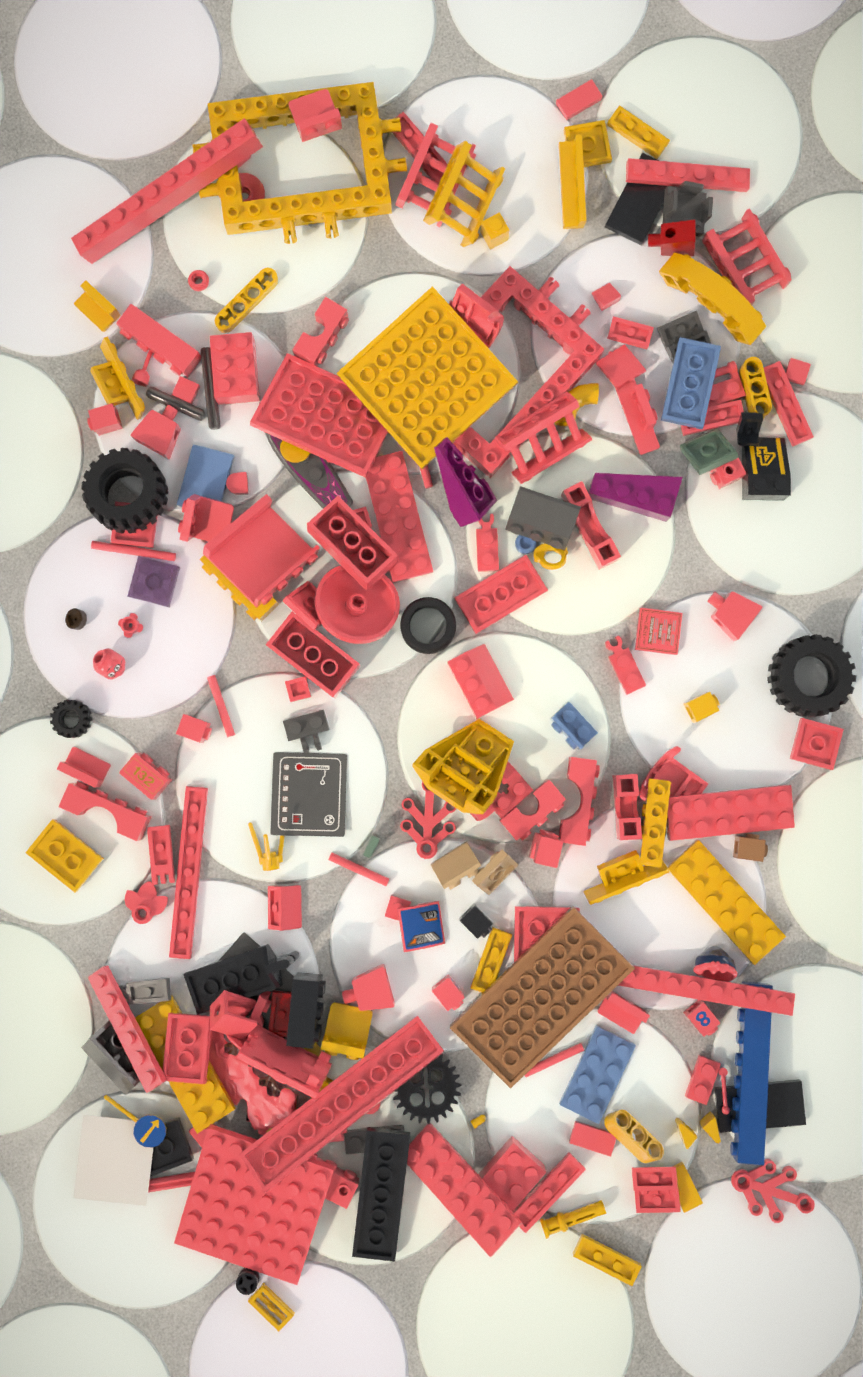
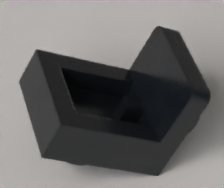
M741 412L736 428L737 444L739 446H759V432L763 422V413Z

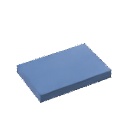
M193 444L177 506L182 507L184 500H187L193 494L223 501L226 480L230 475L234 455Z

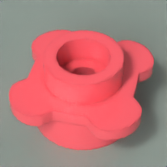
M131 613L118 622V625L124 631V636L127 638H131L134 633L142 632L143 625L137 620L138 616L135 613Z

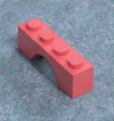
M581 481L563 490L561 494L563 501L581 507L575 525L598 569L600 570L618 561L621 555L612 538L601 526L594 511L592 499L583 482Z
M569 757L567 779L571 780L578 787L581 801L578 810L571 817L561 820L558 839L563 841V843L586 846V841L590 842L591 829H588L589 820H593L594 808L591 807L592 799L596 798L597 786H594V780L598 778L600 765H597V760Z
M80 781L68 784L58 806L59 808L75 815H84L89 809L96 806L105 808L112 813L116 820L117 833L135 841L142 840L152 817L147 815V810L137 806L133 809L127 806L128 802L119 798L115 800L108 798V793L98 789L94 792L88 789V784Z
M540 829V833L534 832L529 857L534 859L533 861L537 864L557 868L563 841L558 839L559 835Z

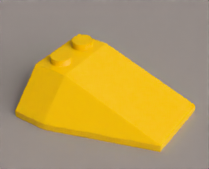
M477 719L425 749L412 764V767L427 789L461 812L484 814L496 799L514 741L481 719Z

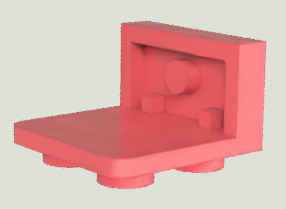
M327 89L289 102V108L302 142L342 129L341 115L338 108L335 109Z
M193 494L187 500H184L182 505L184 517L178 527V532L180 533L179 540L188 542L194 537L210 541L231 524L234 506Z

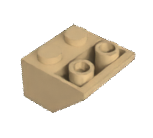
M467 841L430 864L444 889L449 887L450 890L460 885V879L468 876V878H471L479 873L478 868L481 867L479 860Z

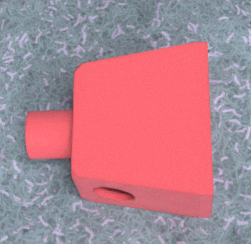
M170 405L166 406L162 414L150 410L130 436L136 442L169 460L181 431L180 426L173 421L178 410Z
M714 591L707 600L708 603L716 608L711 615L712 620L733 641L738 640L763 608L761 605L733 591L728 593L725 598Z
M381 964L352 979L353 988L342 991L344 1003L348 1004L357 1001L359 1011L393 1008L395 1006L385 964Z

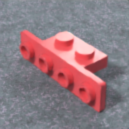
M635 379L619 389L615 388L639 454L643 455L659 449L660 445L653 429L658 417L655 409H651L648 390L644 389L642 383L637 385Z

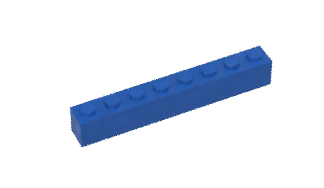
M742 981V984L773 989V986L768 983ZM744 1007L738 1008L737 1020L740 1022V1030L736 1032V1043L739 1044V1053L736 1052L735 1065L738 1066V1074L734 1075V1088H737V1097H733L732 1103L736 1116L735 1119H732L731 1123L734 1142L730 1144V1153L737 1163L764 1165L772 1012Z

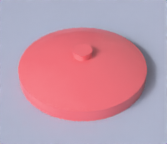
M341 565L331 569L323 576L318 584L314 599L315 611L323 627L336 638L354 644L371 643L384 637L393 628L400 610L398 592L385 574L366 591Z

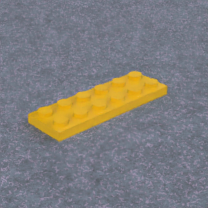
M697 839L668 866L669 872L753 965H756L786 937L700 840Z
M171 995V1000L159 1002L135 1017L162 1071L168 1013H182L173 995ZM210 1061L208 1062L206 1084L168 1081L197 1134L236 1109Z

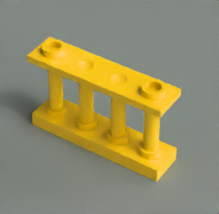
M467 141L456 145L423 219L428 225L442 221L464 236L460 244L462 247L474 244L478 239V230L481 222L485 217L496 189L503 182V173L505 171V168L502 166L492 172L471 158L469 151L472 145ZM466 164L489 180L485 190H482L462 176L460 171L463 165ZM456 183L480 198L476 209L453 194L452 189ZM450 202L472 217L468 228L445 213L444 207L446 203Z

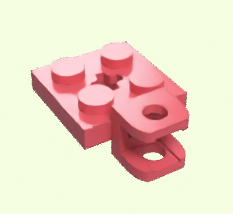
M509 761L501 781L503 785H508V793H500L498 791L496 799L484 814L470 813L476 821L486 819L494 811L502 819L534 791Z

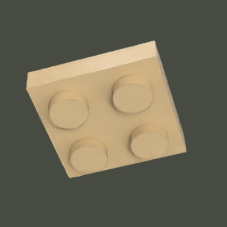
M502 849L491 856L490 862L485 867L479 869L480 872L474 875L475 878L472 882L486 894L490 895L515 870L518 864Z

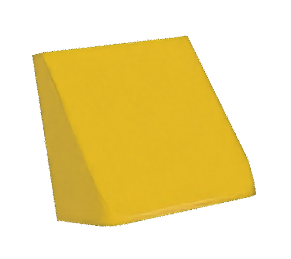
M710 1111L699 1121V1124L719 1144L721 1140L716 1118Z
M676 1117L675 1122L685 1148L688 1149L698 1137L693 1129Z

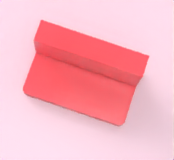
M72 747L66 761H60L57 770L94 788H100L111 764L77 747Z
M268 886V929L283 931L301 928V886Z
M613 991L603 999L597 1010L599 1014L632 1034H635L641 1022L646 1023L650 1016L645 1010Z

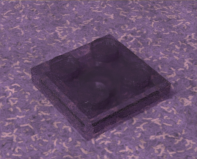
M138 556L127 597L170 608L180 567Z

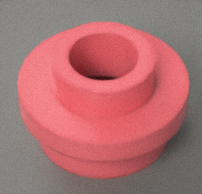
M195 270L189 275L188 283L193 290L203 291L209 285V277L204 271ZM202 279L203 281L200 284H196V280Z

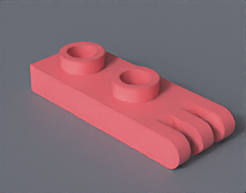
M170 825L147 827L152 884H158V876H160L161 884H166V875H169L170 883H175Z

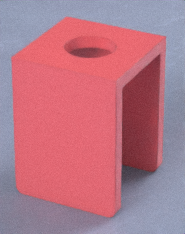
M224 990L210 1005V1030L244 1039L257 1026V1021L245 1017L255 1007L256 1000Z

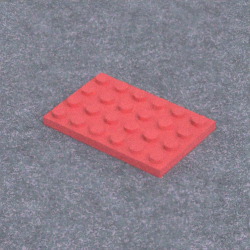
M288 353L250 421V426L365 478L388 434V431L339 376Z

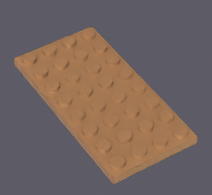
M572 906L450 1025V1029L511 1089L635 968Z

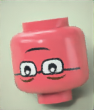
M106 648L94 655L93 667L98 674L113 680L124 673L125 658L116 651Z

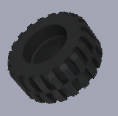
M121 447L120 451L114 448L109 450L107 455H104V453L100 454L98 461L90 463V471L86 470L83 476L86 481H83L81 489L84 491L82 498L86 503L87 509L100 524H103L109 530L114 529L117 533H124L127 530L131 534L136 533L138 528L141 531L147 529V524L151 522L153 525L157 522V515L162 516L165 511L162 506H166L168 502L166 496L169 493L168 486L159 467L147 454H142L137 449H132L130 452L128 448ZM126 476H136L143 480L142 492L131 504L114 506L108 502L109 490L118 479Z
M817 634L805 635L782 645L779 648V652L773 655V663L769 664L768 667L771 675L767 677V681L772 684V689H769L771 695H776L777 699L775 701L779 705L785 706L784 710L789 713L793 712L796 716L817 717L835 712L840 709V705L847 703L849 700L847 696L853 694L855 689L851 685L852 682H856L857 675L852 674V670L856 669L855 663L850 664L849 658L852 656L849 651L844 652L842 650L844 646L840 642L834 643V639L828 636L823 638L822 635ZM807 656L819 659L825 665L828 672L827 687L818 696H807L800 691L794 680V670L797 662Z

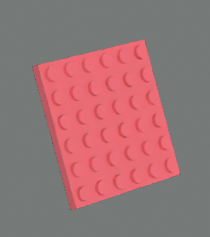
M210 1124L174 1244L298 1285L335 1165L309 1158L268 1192L264 1193L239 1156L241 1152L256 1142L257 1139Z

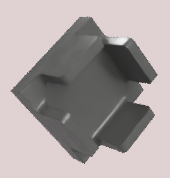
M684 181L679 187L667 186L664 192L662 224L696 220L695 236L701 237L704 234L705 223L712 217L713 197L706 199L707 193L701 192L704 185L700 183Z

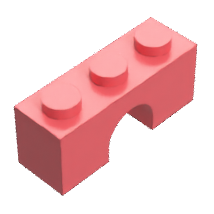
M327 297L324 298L315 313L316 321L325 327L323 333L314 337L303 332L292 349L295 357L315 366L323 364L327 357V350L330 346L333 347L335 345L340 329H344L349 322L347 309Z
M638 774L612 775L617 839L620 841L642 839L641 817H639L637 810V796H639Z
M547 779L532 792L538 801V808L533 814L524 815L517 807H514L502 819H499L516 841L519 838L522 841L532 833L530 831L531 828L535 825L540 827L548 820L546 816L552 811L556 813L564 807L562 802L566 799L550 779Z

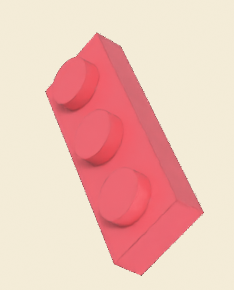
M741 400L708 407L703 429L680 425L683 436L737 424L741 412H744Z

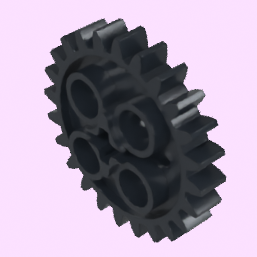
M443 1054L426 1066L428 1069V1084L433 1086V1088L429 1089V1107L425 1105V1090L420 1088V1086L424 1085L423 1069L419 1071L421 1074L419 1082L414 1083L409 1079L394 1091L398 1094L393 1097V1100H400L397 1109L404 1107L405 1110L402 1115H406L408 1112L411 1113V1121L417 1116L419 1124L423 1118H426L427 1124H430L433 1117L436 1122H439L438 1115L441 1114L446 1119L445 1111H454L451 1103L458 1105V1101L454 1096H461V1093L456 1091V1088L462 1086V1084L455 1082V1080L460 1075H453L452 1072L456 1069V1066L449 1068L450 1059L443 1062ZM439 1069L442 1071L443 1077L440 1081L432 1080L430 1076L432 1070ZM437 1091L444 1095V1101L439 1104L432 1100L433 1093ZM413 1093H419L423 1101L419 1105H414L410 1100V1096Z

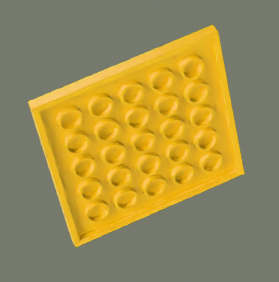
M433 286L337 372L341 380L422 470L436 458L434 447L446 437L453 443L518 384L516 378Z

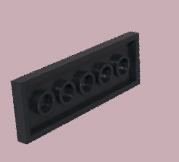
M367 1127L352 1257L395 1262L411 1132Z

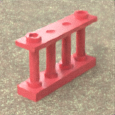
M432 122L428 127L395 203L396 206L402 209L405 202H412L426 210L429 208L431 202L415 195L414 191L411 190L413 183L416 185L419 183L435 192L439 183L423 176L422 172L419 171L421 165L426 166L427 164L443 173L445 172L447 164L431 157V154L427 152L429 147L432 146L434 148L436 146L450 154L453 153L456 147L438 138L439 135L435 134L438 125ZM472 143L469 153L470 157L475 160L477 154L473 152L476 145ZM466 164L463 165L460 171L462 173V176L464 175V172L467 168ZM456 183L452 189L454 195L459 186L458 183ZM450 202L446 203L444 207L445 213L449 216L452 213V210L449 209ZM439 221L436 226L440 227L443 222Z
M749 208L741 218L742 223L720 235L716 234L714 229H711L705 233L702 242L722 276L727 277L731 281V285L753 305L755 295L777 283L780 284L782 289H785L792 279L789 269L784 267L759 225L757 215L753 214ZM748 230L753 240L732 252H727L723 242ZM758 247L764 258L742 270L737 269L734 260ZM769 265L774 276L752 288L746 285L745 277Z
M564 393L495 436L498 444L506 452L511 451L518 466L511 473L520 484L531 480L535 475L592 441V437L582 428L578 429L572 412L580 406L577 399L570 393ZM565 417L572 435L561 441L554 423ZM547 428L554 446L543 452L536 434ZM529 439L536 457L525 463L518 445Z

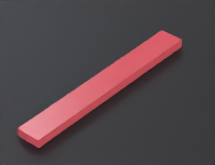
M186 786L169 958H192L208 788Z

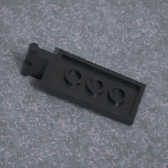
M266 944L184 973L183 975L197 1015L210 1011V1005L224 990L249 998L281 987L283 985L281 969L288 968L300 956L299 952L293 951L277 957L270 945Z

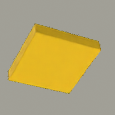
M605 120L564 127L565 141H574L575 135H582L584 167L612 162Z

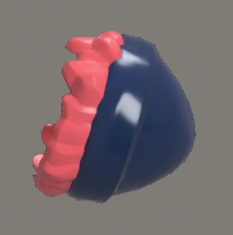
M716 946L708 948L700 956L696 957L695 967L693 968V971L698 976L728 982L734 980L738 974L734 960L726 951Z

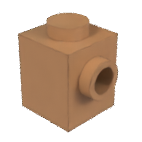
M746 833V837L735 836L733 857L763 862L764 857L768 853V845L765 844L766 840L759 839V835Z

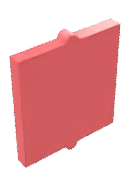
M625 344L613 352L609 351L608 355L596 362V365L616 389H619L628 382H633L636 377L646 372L644 366Z

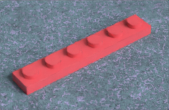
M628 158L626 161V182L679 187L684 181L703 184V189L747 192L750 189V168Z
M103 966L90 975L88 979L145 1092H151L166 1082L167 1079L109 966Z

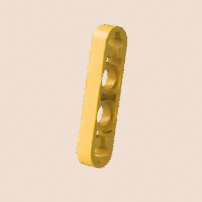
M269 267L262 269L216 315L214 321L220 332H231L277 286L278 276L274 269ZM266 275H267L268 277L271 276V277H272V281L270 282L269 280H267V281L265 282L264 276H266ZM253 288L260 291L256 298L248 296V292ZM237 303H243L245 309L237 313L234 311V306ZM229 311H231L232 315L236 317L235 319H233L232 316L230 317L228 313ZM228 319L229 325H222L220 321Z

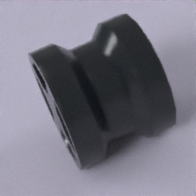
M245 1267L241 1269L236 1280L237 1290L243 1295H250L255 1292L260 1279L259 1272Z

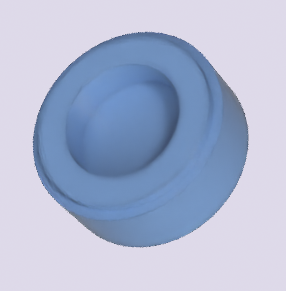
M518 535L515 540V548L521 554H530L536 547V541L525 536Z

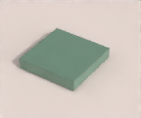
M718 428L680 445L681 452L699 475L738 458V452Z

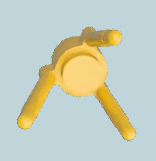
M249 822L248 826L259 857V864L262 865L263 871L280 869L279 863L283 862L282 853L285 836L280 835L278 855H276V851H270L268 835L264 834L265 852L262 853L253 824Z

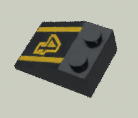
M759 437V446H742V465L747 473L742 478V500L784 501L791 496V473L785 438Z

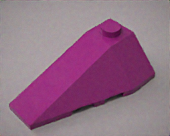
M446 437L434 449L450 511L459 526L463 527L480 521L498 500L488 482L484 478L480 479L474 473L476 469L472 464L468 466L465 463L463 454Z

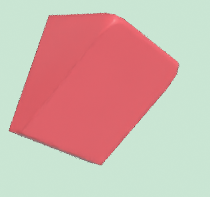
M610 282L591 293L601 311L616 304L622 297Z

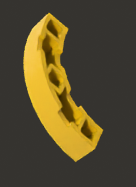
M674 252L659 270L667 286L680 290L685 294L689 291L697 295L696 299L709 311L715 314L718 312L725 319L723 324L737 342L752 345L767 327L762 320V314L755 310L749 301L731 285V281L727 277L720 276L707 266L692 259L688 254L682 255Z

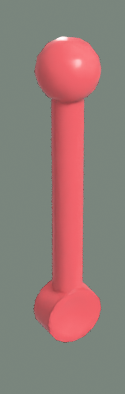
M721 1067L718 1073L721 1075L722 1113L729 1114L730 1108L727 1103L725 1077L728 1071L726 1068Z

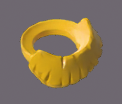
M545 543L540 544L534 550V561L549 570L559 569L566 563L567 547L565 550L553 548ZM555 551L561 555V560L557 563H549L544 557L547 552Z

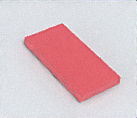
M524 555L454 597L473 631L477 634L544 594L548 589L528 556Z

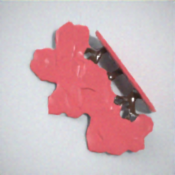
M212 1030L209 1061L233 1104L238 1105L241 1099L247 1101V1116L253 1129L263 1130L266 1127L272 1129L292 1114L291 1108L295 1102L294 1092L287 1088L279 1089L276 1081L282 1084L285 1083L270 1075L263 1078L258 1077L254 1074L252 1066L236 1058L238 1049L242 1048L249 1035L244 1039L226 1035L231 1043H228L224 1039L223 1033ZM227 1047L231 1048L228 1053L225 1052ZM265 1080L266 1082L262 1085L260 1081ZM269 1082H271L270 1086L273 1087L272 1096H269L267 1094V1085ZM277 1090L280 1092L279 1097H276Z

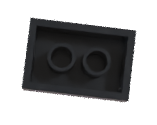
M297 972L293 978L286 1046L313 1048L315 1042H319L322 1024H318V1022L321 1020L324 1011V1003L320 1001L326 990V981H322L323 974Z

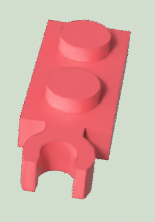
M490 514V521L484 522L481 518L478 522L482 529H476L478 572L499 571L497 528H491L494 523V515Z
M616 636V646H612L609 640L605 642V646L613 652V655L608 658L625 694L628 695L645 687L646 683L629 648L623 650L621 647L622 639L620 636Z

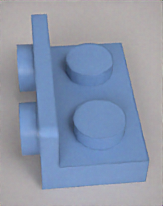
M570 702L566 703L550 718L553 722L551 724L553 729L558 734L562 732L567 737L565 741L573 750L575 748L581 750L598 733Z

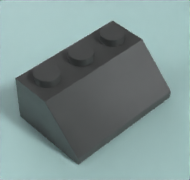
M520 486L505 530L516 535L525 536L536 542L551 545L553 548L565 550L581 507Z
M108 1021L81 1048L126 1095L140 1080L111 1022Z

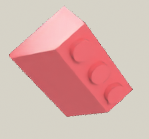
M485 644L447 661L476 719L514 700Z

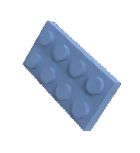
M679 338L660 421L703 429L721 346Z
M596 1025L559 1102L560 1106L599 1124L636 1045Z

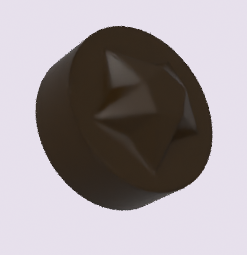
M77 608L70 609L65 617L67 627L74 630H81L87 622L86 613Z

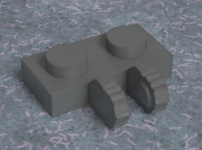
M324 709L283 721L288 741L300 739L304 754L309 753L310 749L306 737L313 735L317 751L322 750L318 733L330 730Z

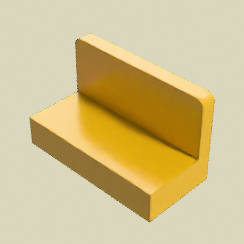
M85 280L80 285L84 293L74 302V305L102 332H105L121 315L103 295Z

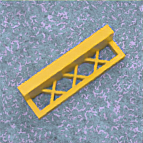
M575 135L574 141H564L558 144L563 229L584 228L587 221L582 135Z

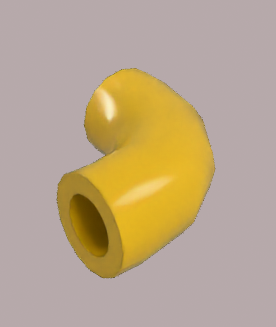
M598 383L578 385L568 391L577 399L580 406L572 412L575 421L577 412L581 407L589 404L597 405L599 397ZM565 417L555 422V425L568 426Z

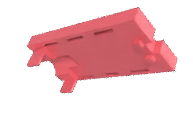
M257 1025L250 1032L236 1058L316 1099L331 1068L332 1063L329 1062L331 1055L321 1051L320 1055L317 1056L301 1047L286 1046V1039Z

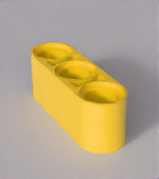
M749 357L739 369L740 380L746 394L744 397L748 412L759 413L756 410V406H761L764 409V419L772 410L764 368L759 358ZM747 366H752L755 372H749ZM751 386H757L759 393L753 392Z
M621 1109L606 1115L604 1124L607 1130L639 1161L650 1163L663 1157L664 1148L662 1144L629 1112ZM616 1117L619 1119L620 1125H618Z

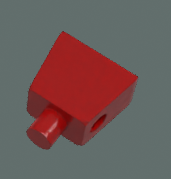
M696 220L661 224V233L648 234V247H661L662 256H672L674 252L694 256Z

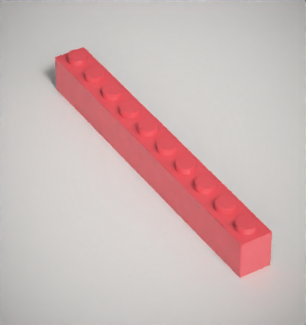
M244 118L74 235L71 240L80 256L93 264L263 148V145L254 129Z

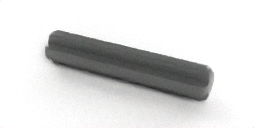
M149 386L146 391L148 398L165 406L170 405L178 410V412L198 421H202L205 416L203 409L155 387Z

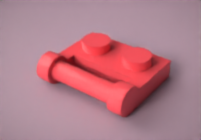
M735 361L728 362L726 366L716 369L714 378L729 373L731 379L713 384L708 407L736 401L746 396Z

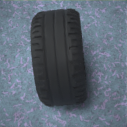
M433 597L417 599L406 607L401 616L400 629L402 637L411 649L419 653L434 654L440 652L452 642L455 636V615L451 608L440 599ZM432 608L438 610L446 620L445 634L435 643H422L411 633V619L421 609Z

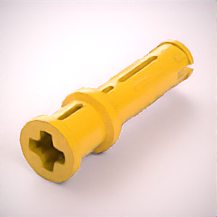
M602 1200L565 1214L558 1212L554 1217L545 1220L541 1218L540 1222L545 1237L548 1239L552 1234L560 1231L563 1233L567 1232L568 1227L607 1213Z

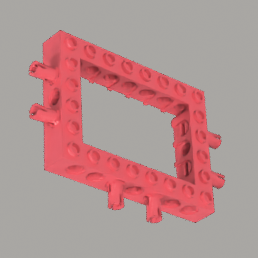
M511 266L505 270L481 298L502 313L505 310V306L514 297V307L519 312L522 311L527 315L534 325L537 324L548 334L547 337L553 338L563 347V351L570 356L501 432L573 389L602 357L604 348L579 327L591 314L588 308L584 311L585 305L581 304L574 314L568 317L548 299L560 286L556 280L554 283L552 282L554 280L553 277H549L538 290ZM469 427L453 442L457 449L490 479L512 456L511 451L506 452L498 444L496 438L491 443H488L472 427Z

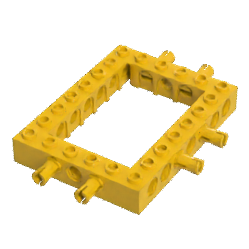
M374 82L207 103L213 140L244 118L252 128L263 127V129H267L268 126L283 125L284 127L287 124L295 123L289 108V102L327 89L335 109L338 108L341 117L349 118L348 116L357 115L361 149L363 151L367 183L365 186L243 201L241 179L238 166L236 165L220 176L216 183H210L199 191L200 199L213 196L221 198L223 220L227 235L283 228L284 243L290 244L289 236L291 235L292 244L298 241L295 226L324 223L325 236L332 239L331 230H333L334 238L339 236L336 221L392 214L388 176L389 173L407 172L406 157L387 160L384 156L383 133L401 132L400 117L384 120L379 118ZM209 142L192 144L193 153Z

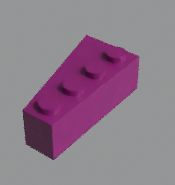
M595 473L592 477L588 493L594 501L667 522L671 518L683 477Z

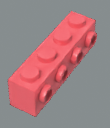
M317 1153L314 1154L311 1158L335 1165L325 1199L347 1209L359 1185L360 1178L357 1177L355 1172L349 1169L344 1171L338 1168L335 1162L328 1159L325 1161L319 1158Z

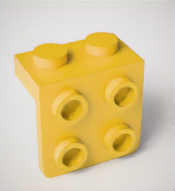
M333 1002L330 1006L325 1035L320 1050H325V1053L332 1056H337L338 1053L344 1054L346 1058L351 1060L364 1058L373 1016L372 1010L359 1011V1008L356 1006Z

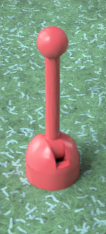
M150 350L146 356L143 368L136 370L131 380L136 385L147 387L149 384L150 375L146 370L152 355Z

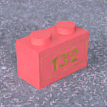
M135 753L120 770L119 774L149 799L156 800L172 781L168 777L170 773L161 766L156 767L152 763L153 759L146 753Z

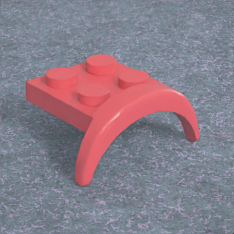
M462 283L457 288L451 307L481 341L490 348L501 331L504 316Z
M675 746L665 752L648 772L640 787L639 796L644 801L647 799L649 778L670 781V796L703 793L708 783L673 758L681 751L680 747Z

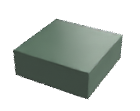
M372 835L363 853L364 856L372 857L380 837Z

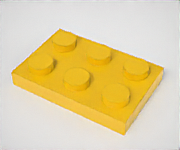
M52 819L25 852L74 893L78 892L104 859L56 819Z

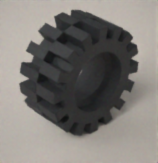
M64 700V702L57 703L58 706L52 709L54 712L50 713V717H52L50 724L54 726L52 727L53 731H57L56 734L65 738L81 737L82 734H86L88 732L87 729L91 727L90 721H92V717H90L92 713L87 709L88 706L76 700ZM69 711H75L79 717V721L74 727H68L64 723V716Z

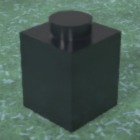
M475 903L459 918V921L477 939L481 936L485 938L492 931L491 926L493 922Z

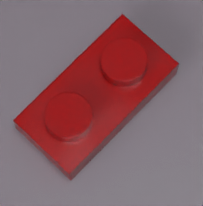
M272 992L269 1031L280 1037H287L292 992Z

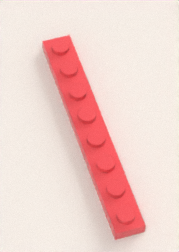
M633 965L635 969L618 985L793 1016L795 993L635 965Z

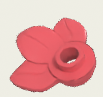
M151 881L143 884L138 892L127 890L124 899L125 905L132 911L133 920L138 924H146L151 921L154 915H159L165 910L168 903L167 896H157L156 888ZM141 909L146 911L145 917L140 915Z

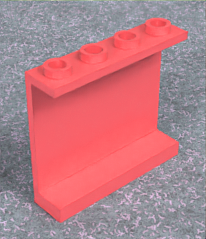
M267 494L206 543L203 549V554L256 608L261 604L266 605L273 598L272 594L277 590L279 592L288 585L287 581L292 577L297 578L303 572L304 566L307 564L312 565L319 556L317 554L320 549L318 545L311 548L271 508L272 499Z

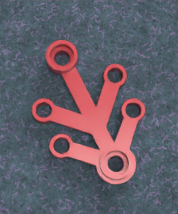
M422 781V788L426 791L424 815L415 807L414 801L411 798H405L401 805L424 828L423 837L413 828V822L409 819L403 820L400 827L402 831L407 832L417 843L416 850L421 858L430 859L437 853V844L448 834H453L456 826L453 822L447 821L444 823L443 829L434 837H432V829L449 813H453L456 808L454 807L451 811L446 808L448 802H445L444 807L433 816L434 793L427 789ZM406 800L412 802L411 808L404 807ZM409 822L411 824V828L405 830L403 828V823ZM447 824L453 825L454 828L451 832L446 831L445 826ZM425 844H429L431 846V850L429 852H425L423 850V846Z
M765 1159L764 1165L749 1172L739 1169L731 1176L732 1186L735 1190L744 1193L748 1202V1209L754 1216L761 1215L763 1207L756 1201L751 1189L761 1193L768 1207L769 1217L774 1223L782 1222L784 1215L777 1208L772 1196L796 1204V1207L802 1213L808 1214L814 1210V1200L807 1193L796 1195L776 1188L787 1181H794L796 1179L797 1172L791 1166H785L782 1173L764 1182L756 1181V1179L766 1173L773 1174L776 1171V1164L771 1159ZM771 1163L772 1168L767 1170L766 1165ZM789 1170H792V1171H793L792 1176L787 1177V1176H786V1173H787ZM740 1177H745L743 1183H738ZM802 1199H807V1202L804 1205L800 1204V1201ZM754 1205L759 1206L757 1211H752ZM779 1212V1217L773 1218V1214Z

